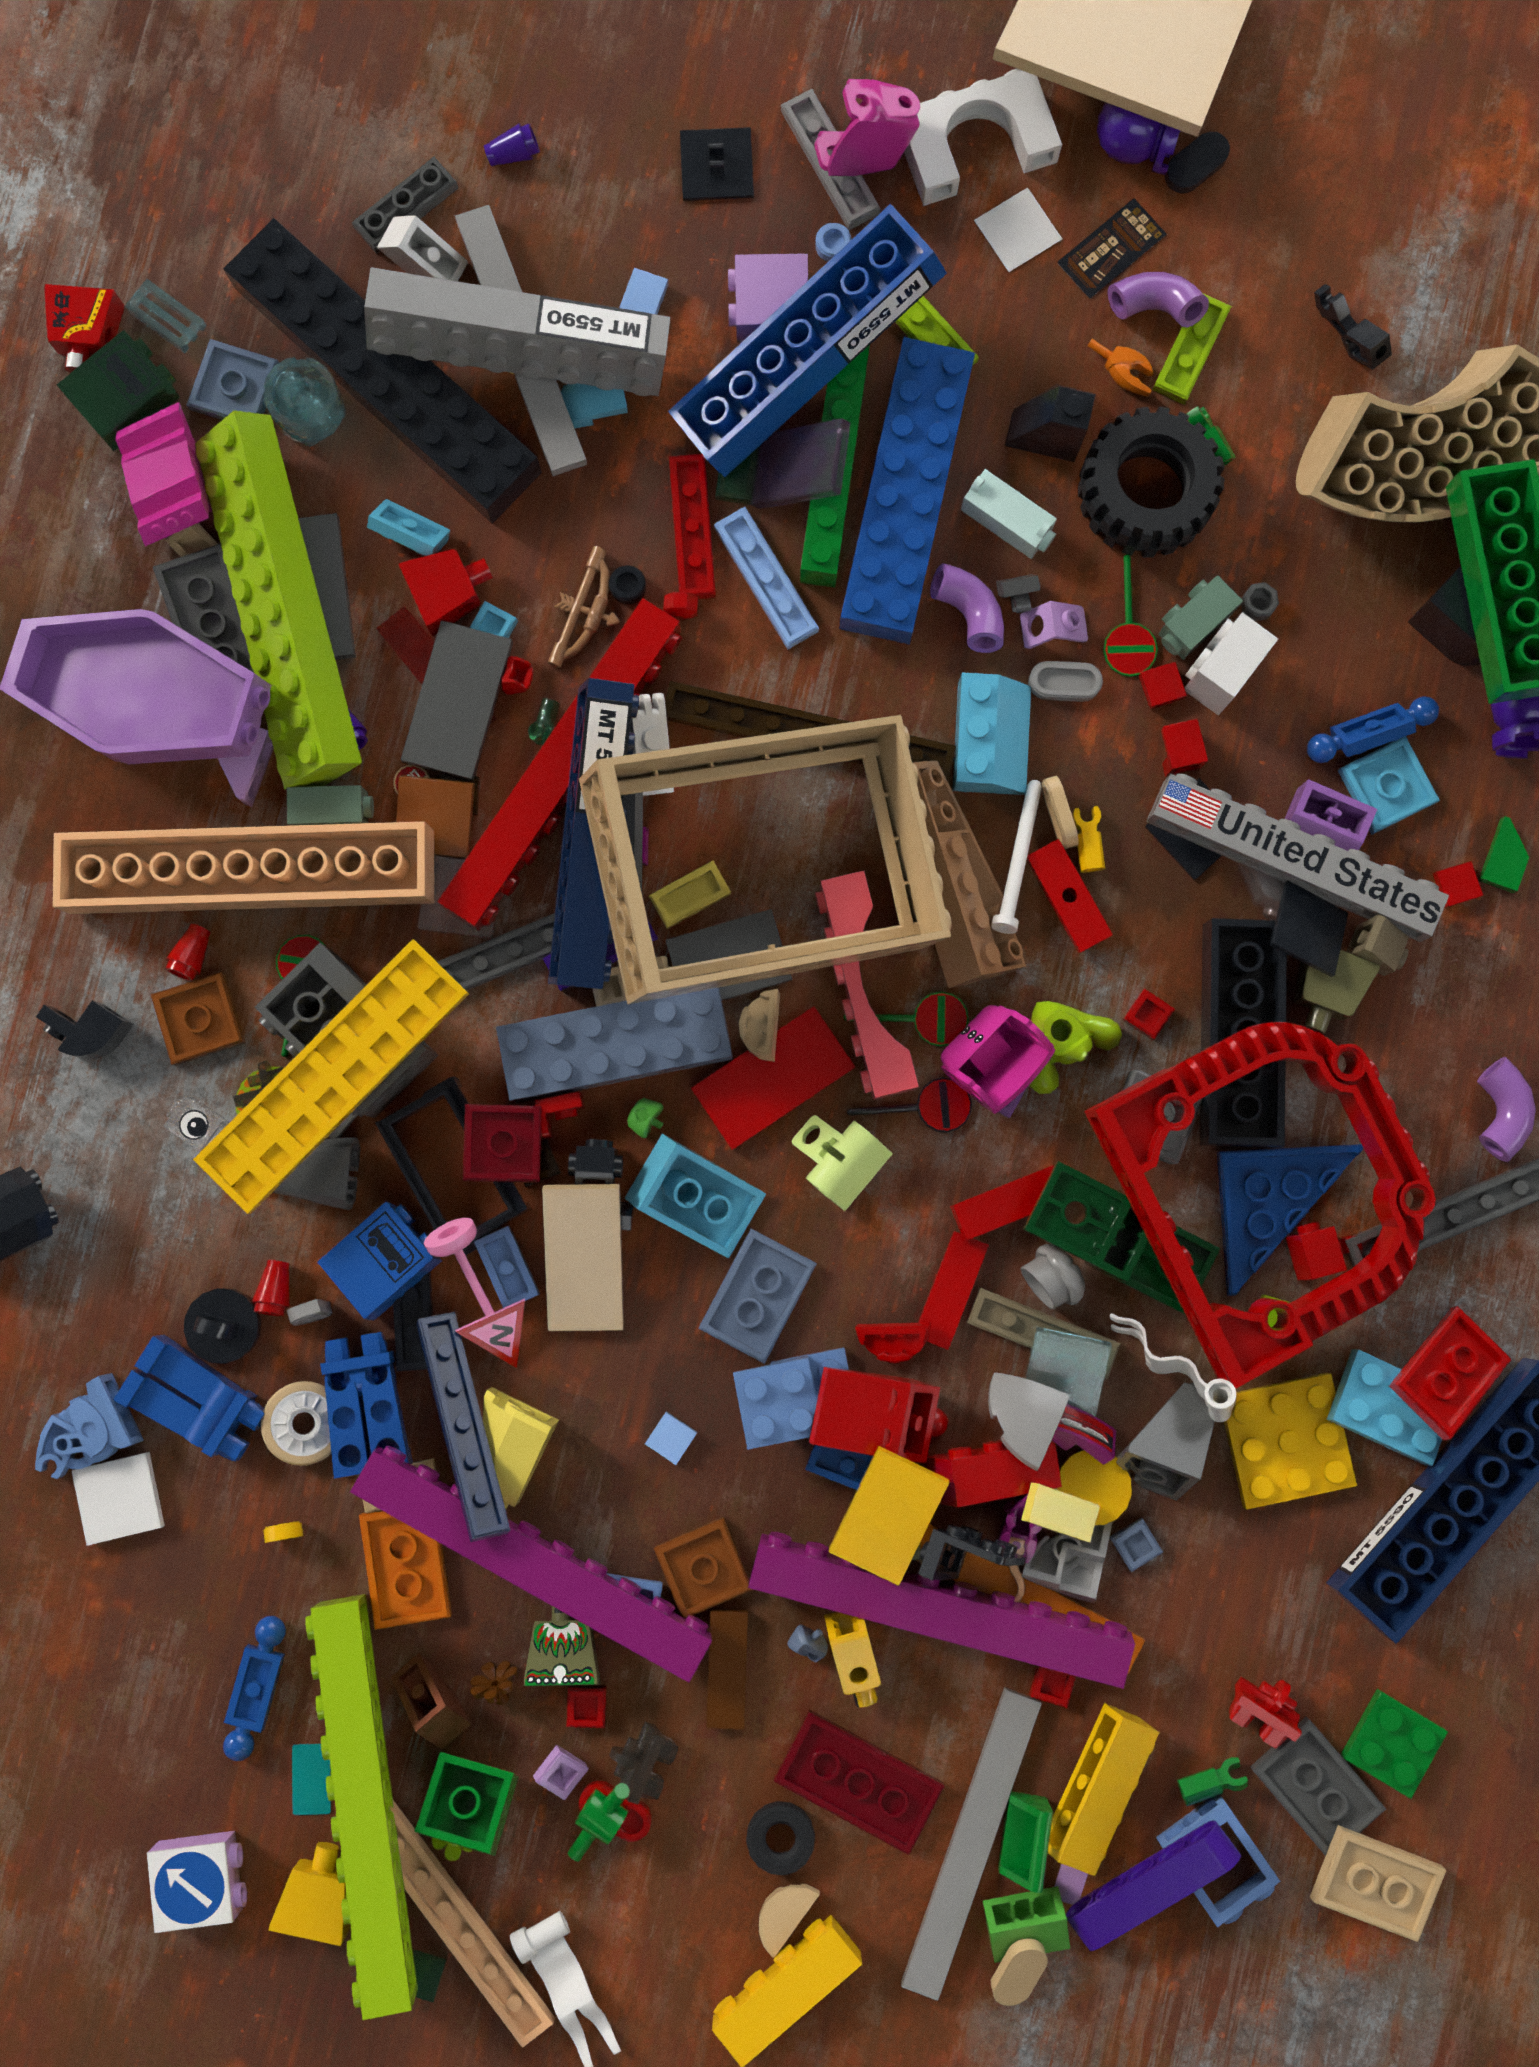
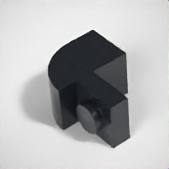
M93 1000L77 1022L57 1008L43 1005L36 1015V1018L46 1024L43 1028L45 1032L63 1041L58 1048L60 1052L84 1059L100 1058L114 1051L134 1025L105 1004Z

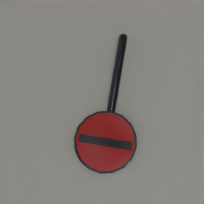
M941 1077L931 1080L922 1088L918 1095L917 1104L850 1108L847 1110V1114L849 1116L918 1111L920 1119L927 1127L936 1132L948 1133L958 1130L967 1122L971 1114L972 1101L970 1094L950 1078Z

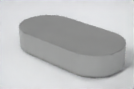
M1043 661L1032 669L1028 679L1031 692L1043 700L1089 701L1097 696L1103 684L1102 674L1097 667L1089 663Z

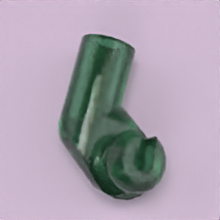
M542 699L536 722H533L528 728L529 738L537 745H544L555 728V721L560 707V703L555 700Z

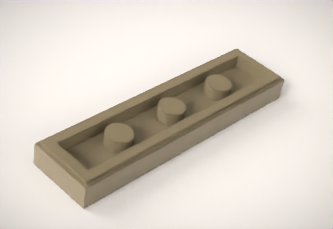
M980 1287L966 1323L1107 1379L1121 1345L1119 1342Z

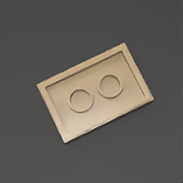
M1338 1825L1310 1898L1316 1904L1418 1942L1446 1869L1441 1864Z

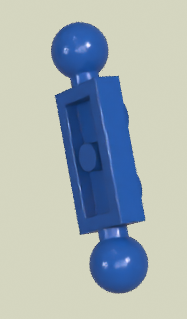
M1422 696L1415 699L1407 710L1399 703H1395L1330 727L1331 736L1328 734H1317L1309 740L1307 744L1308 756L1317 763H1325L1330 761L1335 756L1337 750L1340 749L1347 757L1385 743L1397 741L1402 737L1416 733V724L1427 726L1436 721L1439 716V705L1433 698Z
M276 1616L262 1618L255 1628V1638L259 1645L248 1644L244 1648L224 1723L236 1726L235 1730L226 1736L223 1743L225 1755L233 1761H243L252 1754L255 1743L253 1736L250 1734L251 1730L261 1733L265 1729L285 1656L284 1653L273 1651L274 1647L283 1641L286 1634L284 1622Z

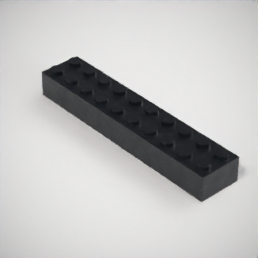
M275 218L223 268L234 289L315 363H320L321 365L319 366L326 373L329 372V375L492 524L542 473L537 456L431 360L421 361L411 356L399 354L384 355L374 350H368L364 310L365 300Z

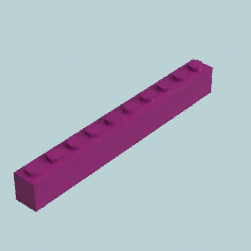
M386 1445L385 1449L378 1446L372 1452L350 1493L688 1683L690 1682L712 1642L711 1633L706 1631L709 1626L705 1622L692 1615H688L687 1619L673 1612L675 1607L665 1599L655 1596L653 1600L640 1593L642 1588L633 1581L624 1577L617 1581L606 1574L608 1569L604 1565L590 1558L585 1563L573 1556L574 1549L556 1539L553 1543L539 1537L541 1531L525 1521H521L518 1525L508 1519L511 1529L508 1534L470 1543L456 1483L450 1487L438 1480L440 1474L432 1468L423 1464L416 1468L404 1461L407 1456L392 1446Z
M770 1532L769 1535L762 1533L748 1586L750 1589L1124 1689L1135 1642L1132 1633L1127 1631V1627L1113 1621H1106L1105 1624L1092 1622L1085 1614L1075 1611H1068L1067 1615L1052 1611L1051 1606L1038 1601H1031L1030 1604L1014 1602L1015 1598L1010 1594L1000 1591H993L992 1595L977 1591L978 1588L963 1581H956L954 1585L940 1580H931L919 1574L905 1572L898 1586L829 1553V1548L821 1543L807 1542L804 1545L793 1542L790 1536L780 1532Z

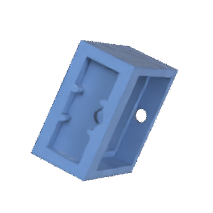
M1220 1795L1206 1800L1156 1837L1162 1848H1165L1209 1821L1214 1820L1219 1826L1227 1822L1252 1857L1260 1871L1215 1904L1212 1903L1203 1888L1193 1892L1217 1927L1223 1923L1230 1924L1236 1921L1242 1915L1243 1909L1255 1900L1262 1901L1273 1893L1274 1886L1281 1882Z

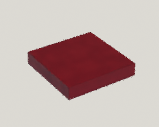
M465 1104L463 1181L540 1183L542 1106Z

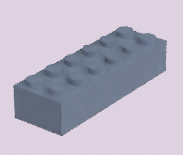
M719 988L634 1004H627L626 1000L496 1027L509 1100L515 1103L734 1059Z

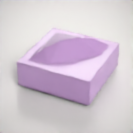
M556 1745L533 1777L536 1783L565 1800L588 1771V1767L585 1762Z

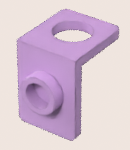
M1049 601L1020 615L1025 648L1031 649L1053 639L1085 642L1088 640L1084 608L1082 606ZM1041 616L1044 627L1041 634L1035 637L1031 631V624L1035 617Z

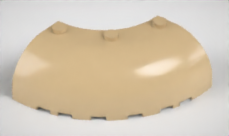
M1519 345L1476 351L1467 366L1449 385L1426 400L1411 406L1392 403L1369 392L1333 396L1302 454L1296 475L1297 491L1325 507L1352 516L1379 521L1424 522L1451 517L1445 487L1459 471L1535 459L1539 475V358Z

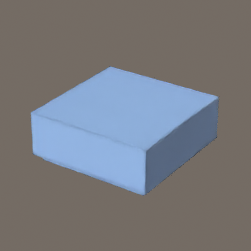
M666 1411L645 1445L677 1465L696 1436L697 1431Z

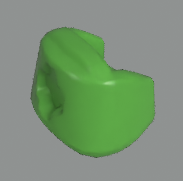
M647 1098L638 1100L628 1116V1127L641 1138L648 1137L652 1125L661 1129L664 1123L657 1120V1117L663 1111V1104Z

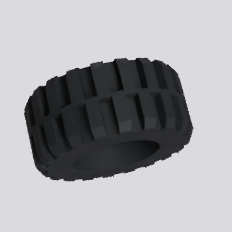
M1158 406L1156 413H1150L1149 407L1137 408L1133 417H1131L1130 413L1125 412L1116 417L1114 424L1107 423L1100 430L1098 438L1094 439L1079 475L1081 480L1078 485V497L1083 499L1080 509L1083 517L1091 516L1090 529L1095 535L1102 532L1106 536L1103 541L1106 545L1112 548L1116 543L1123 547L1122 553L1130 556L1137 550L1142 551L1143 558H1153L1158 550H1161V554L1165 556L1174 553L1178 545L1184 548L1206 526L1220 501L1219 496L1224 489L1225 479L1220 476L1224 470V463L1222 457H1215L1219 447L1214 438L1207 440L1204 437L1207 429L1199 422L1195 426L1187 421L1189 415L1179 412L1178 416L1169 414L1170 409ZM1138 457H1151L1163 461L1175 471L1181 482L1183 492L1181 500L1176 505L1165 509H1149L1136 504L1128 498L1120 486L1117 474L1119 467L1124 462Z

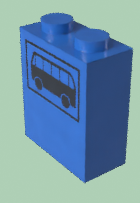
M385 1202L317 1262L361 1316L367 1320L375 1321L399 1297H402L408 1289L417 1284L424 1275L442 1262L440 1257H434L427 1251L424 1241L428 1234L426 1232L421 1235L412 1225L416 1219L402 1204L397 1207L394 1204Z

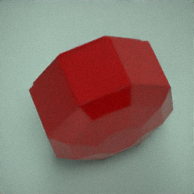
M687 592L668 593L664 595L663 611L678 620L694 618L698 615V597Z

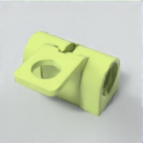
M816 1115L810 1117L792 1139V1144L817 1163L806 1179L844 1211L847 1210L893 1154L856 1121H853L841 1134ZM820 1128L819 1137L813 1143L806 1144L807 1135L812 1130Z

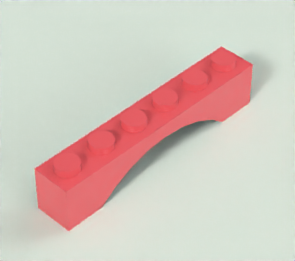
M859 871L822 880L820 883L821 891L816 892L815 897L819 913H827L830 927L824 928L825 938L863 932L873 908L865 872ZM859 961L833 966L837 985H845L848 997L842 1000L846 1020L854 1021L857 1033L851 1035L853 1050L856 1057H863L866 1069L860 1071L864 1092H871L873 1100L916 1090L919 1086L910 1050L890 1035L880 1024L871 1009L862 986Z

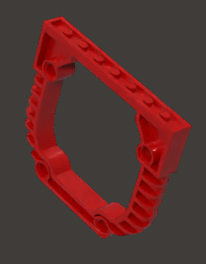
M1269 1022L1247 1027L1169 1069H1163L1084 1111L1217 1378L1228 1380L1234 1385L1235 1389L1312 1347L1313 1340L1382 1303L1398 1290L1416 1264L1419 1241H1422L1424 1236L1423 1217L1428 1216L1433 1211L1436 1201L1434 1190L1429 1182V1171L1424 1163L1418 1160L1412 1148L1413 1139L1408 1130L1401 1126L1395 1114V1102L1388 1093L1384 1092L1378 1079L1379 1071L1375 1063L1367 1057L1362 1048L1355 1044L1336 1045L1323 1034L1294 1023ZM1340 1055L1346 1061L1344 1072H1341L1337 1064ZM1278 1060L1297 1062L1302 1064L1308 1078L1316 1088L1325 1093L1337 1094L1379 1178L1373 1189L1372 1202L1382 1224L1381 1232L1370 1253L1352 1269L1290 1303L1271 1298H1261L1251 1304L1248 1312L1240 1311L1224 1304L1214 1302L1209 1304L1191 1268L1194 1266L1193 1259L1189 1251L1183 1245L1180 1246L1174 1234L1177 1230L1176 1225L1169 1213L1162 1210L1144 1173L1157 1166L1162 1146L1169 1131L1186 1129L1192 1123L1195 1114L1193 1105L1195 1102L1265 1064ZM1168 1102L1175 1108V1117L1171 1122L1164 1115V1108ZM1408 1191L1413 1196V1202L1410 1207L1407 1206L1405 1201ZM1275 1309L1277 1312V1322L1273 1327H1270L1268 1315Z

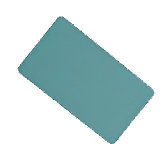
M297 1744L292 1746V1809L294 1815L330 1814L331 1801L328 1800L326 1791V1777L330 1776V1760H323L321 1744Z

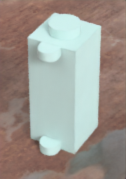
M986 469L975 479L963 499L961 511L1030 559L1033 558L1038 549L1045 552L1056 536L1052 529L1057 518Z

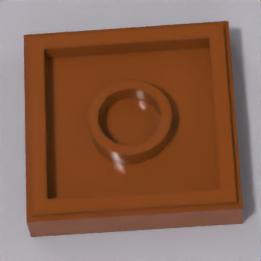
M401 775L399 776L396 822L425 821L434 830V854L467 858L470 854L475 783Z
M219 972L151 994L171 1065L176 1066L246 1043L225 973Z
M724 1517L654 1546V1551L680 1615L685 1619L688 1615L693 1616L753 1590L748 1588L750 1579Z

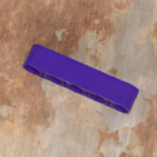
M1214 1820L1209 1821L1079 1899L1066 1912L1067 1921L1088 1950L1095 1951L1224 1875L1238 1863L1241 1854L1218 1823Z

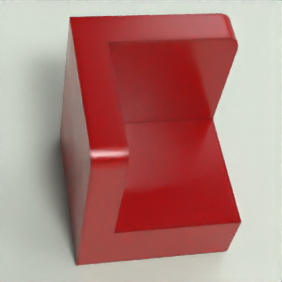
M1198 718L1166 725L1161 729L1167 753L1166 759L1162 762L1165 777L1170 774L1176 775L1201 769L1208 762Z

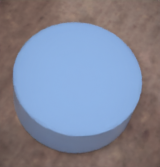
M828 223L822 226L816 235V251L820 258L828 262L851 241L849 230L839 223Z

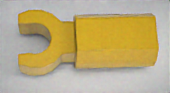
M1094 806L1091 809L1092 820L1089 822L1081 819L1079 808H1075L1072 812L1075 826L1079 830V844L1077 848L1080 872L1082 873L1105 869L1101 832L1097 831V824L1101 819V811L1098 806Z

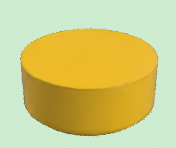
M300 1521L268 1526L263 1530L265 1543L303 1536V1528Z

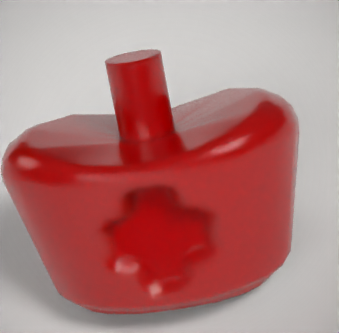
M516 656L508 657L505 673L501 678L502 690L506 695L524 693L529 689L534 675V669L529 661Z

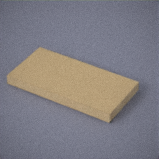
M620 1184L544 1185L542 1192L548 1331L623 1330Z

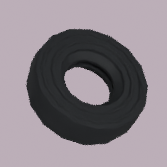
M776 1801L766 1804L754 1813L748 1824L746 1843L749 1855L759 1868L770 1874L787 1875L798 1871L807 1863L814 1850L815 1832L812 1821L803 1809L793 1803ZM779 1823L790 1826L796 1836L793 1847L782 1853L773 1851L766 1843L767 1831L773 1825Z

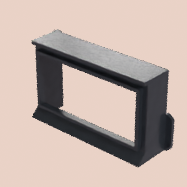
M449 1077L425 1091L421 1098L386 1118L375 1122L434 1230L447 1222L393 1126L446 1098L464 1130L465 1104H469L461 1090L463 1086L460 1080L456 1077ZM493 1182L508 1209L476 1227L475 1239L463 1249L465 1255L477 1250L474 1241L489 1235L494 1230L532 1209L529 1203L523 1200L514 1182Z

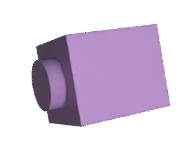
M259 728L258 739L252 746L249 756L218 758L235 796L245 805L251 807L273 751L268 730Z

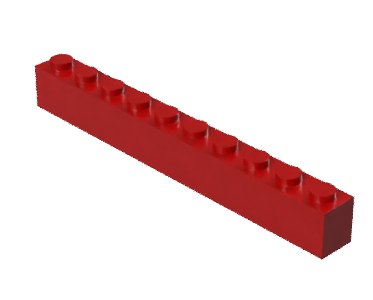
M642 598L589 678L634 684L633 694L640 696V692L646 683L652 685L662 670L660 663L667 653L672 655L678 648L682 640V636L679 635L681 633L680 621ZM577 696L437 901L442 909L480 932L484 925L489 927L493 923L500 910L496 906L504 895L510 896L514 892L520 881V877L517 875L525 864L530 866L541 850V847L538 846L539 842L545 834L551 835L560 823L561 816L558 814L567 801Z

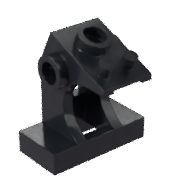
M586 1139L585 1146H577L576 1153L569 1154L568 1175L575 1176V1185H585V1179L605 1180V1184H615V1178H622L623 1155H618V1149L613 1148V1141ZM620 1202L621 1230H631L634 1206L630 1202Z

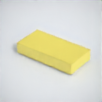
M711 861L649 895V898L665 927L669 929L731 895V891L714 861Z
M1031 1482L1021 1520L1090 1543L1100 1505Z

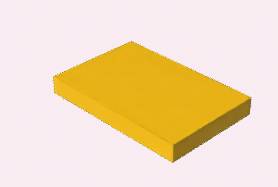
M878 1446L829 1547V1553L899 1586L949 1485V1479Z

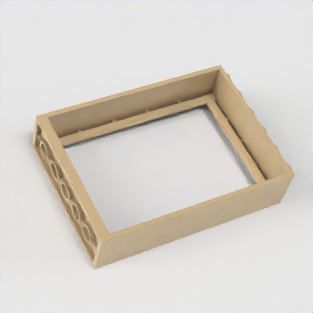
M901 715L597 759L579 778L627 1004L920 950L951 937V917L948 910L944 907L942 898L943 881L940 874L936 871L933 858L935 846L933 839L928 835L925 822L927 816L924 801L920 799L917 787L918 770L911 760L909 751L910 735L907 727L903 725ZM863 759L899 925L775 948V944L767 945V950L658 969L621 796Z

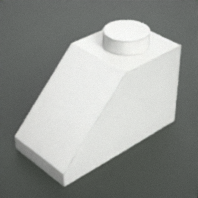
M416 215L393 217L377 246L381 252L401 269L415 275L458 282L468 264L464 257Z

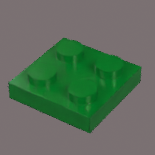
M1377 1688L1340 1755L1345 1760L1411 1799L1448 1731Z

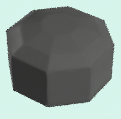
M1266 582L1252 584L1241 598L1243 600L1241 603L1242 612L1254 621L1268 619L1279 605L1277 590Z

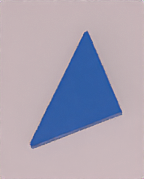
M1362 1144L1217 1152L1227 1296H1235L1252 1274L1256 1273L1287 1234L1291 1233L1309 1212L1308 1210L1322 1194L1326 1193L1350 1162L1363 1150Z

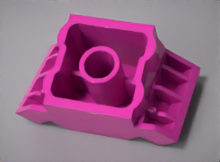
M179 402L116 432L115 440L122 455L121 464L131 505L138 519L137 528L145 547L209 518V512H212V508L205 491V481L200 462L196 456V442Z

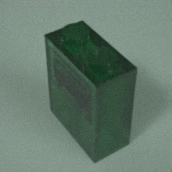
M125 330L121 331L56 384L113 451L119 448L115 440L117 431L169 407L180 398L172 386L176 382L174 376L162 363L156 367L149 359L154 354L143 340L138 337L133 341Z

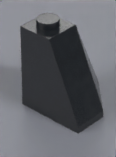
M1055 384L1013 409L1005 446L1075 462L1088 430L1096 394Z

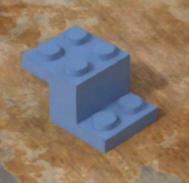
M844 1347L772 1361L771 1365L733 1372L747 1450L810 1437L823 1368L831 1367L849 1370Z

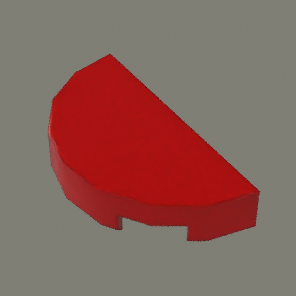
M931 1322L857 1324L855 1329L861 1345L864 1344L869 1352L877 1356L878 1360L899 1363L910 1360L923 1349L930 1336Z

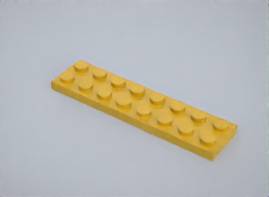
M412 939L193 1160L247 1214H251L469 993Z

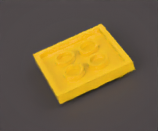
M1324 1373L1236 1392V1403L1231 1411L1230 1418L1224 1421L1242 1505L1246 1510L1357 1486L1344 1428L1326 1420L1336 1394L1332 1374Z

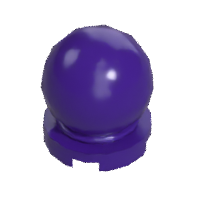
M1105 102L1098 116L1097 134L1100 145L1108 156L1122 164H1139L1150 159V162H1153L1151 172L1166 175L1169 165L1163 164L1164 157L1169 158L1170 155H1173L1180 130Z
M1539 696L1491 704L1494 723L1501 729L1492 735V751L1496 750L1497 756L1528 758V751L1539 750Z

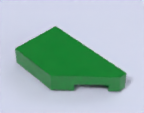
M1504 816L1500 818L1478 881L1510 893H1515L1520 886L1529 856L1510 817Z

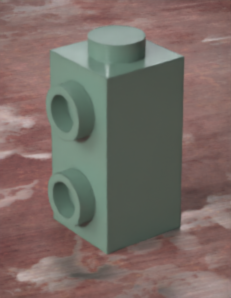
M1218 575L1209 583L1204 579L1189 592L1188 596L1191 600L1183 608L1176 604L1161 619L1165 625L1158 635L1162 638L1161 642L1165 649L1172 655L1178 654L1184 660L1224 623L1243 602Z
M361 785L287 788V824L289 826L368 823V818L374 817L373 797L368 796V792Z

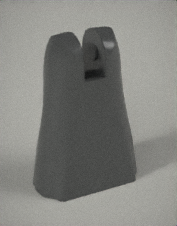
M357 1137L325 1139L272 1193L300 1198L340 1209H352L356 1201L357 1177L349 1176V1171L358 1172L361 1152L359 1140Z

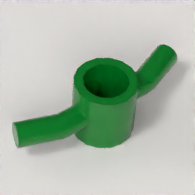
M617 1784L608 1796L597 1789L593 1791L575 1821V1824L583 1830L568 1851V1856L572 1860L579 1862L595 1838L606 1845L614 1838L628 1813V1810L620 1805L630 1793V1789L626 1784Z

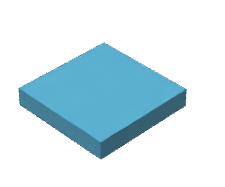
M1406 736L1338 770L1351 797L1377 809L1369 828L1371 835L1440 801Z

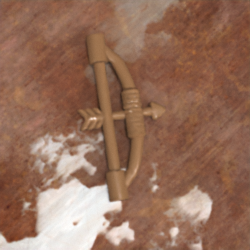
M593 546L585 566L587 571L576 599L560 592L562 601L554 606L560 610L570 612L560 640L555 642L548 660V664L553 667L561 668L564 660L578 654L589 642L593 634L597 633L601 620L606 621L608 627L618 625L620 622L615 613L610 615L604 614L609 603L610 575L604 561L607 551L601 547ZM600 571L599 594L595 596L591 608L585 607L583 603L594 575ZM579 613H585L588 616L583 627L584 632L575 644L569 648L567 644Z

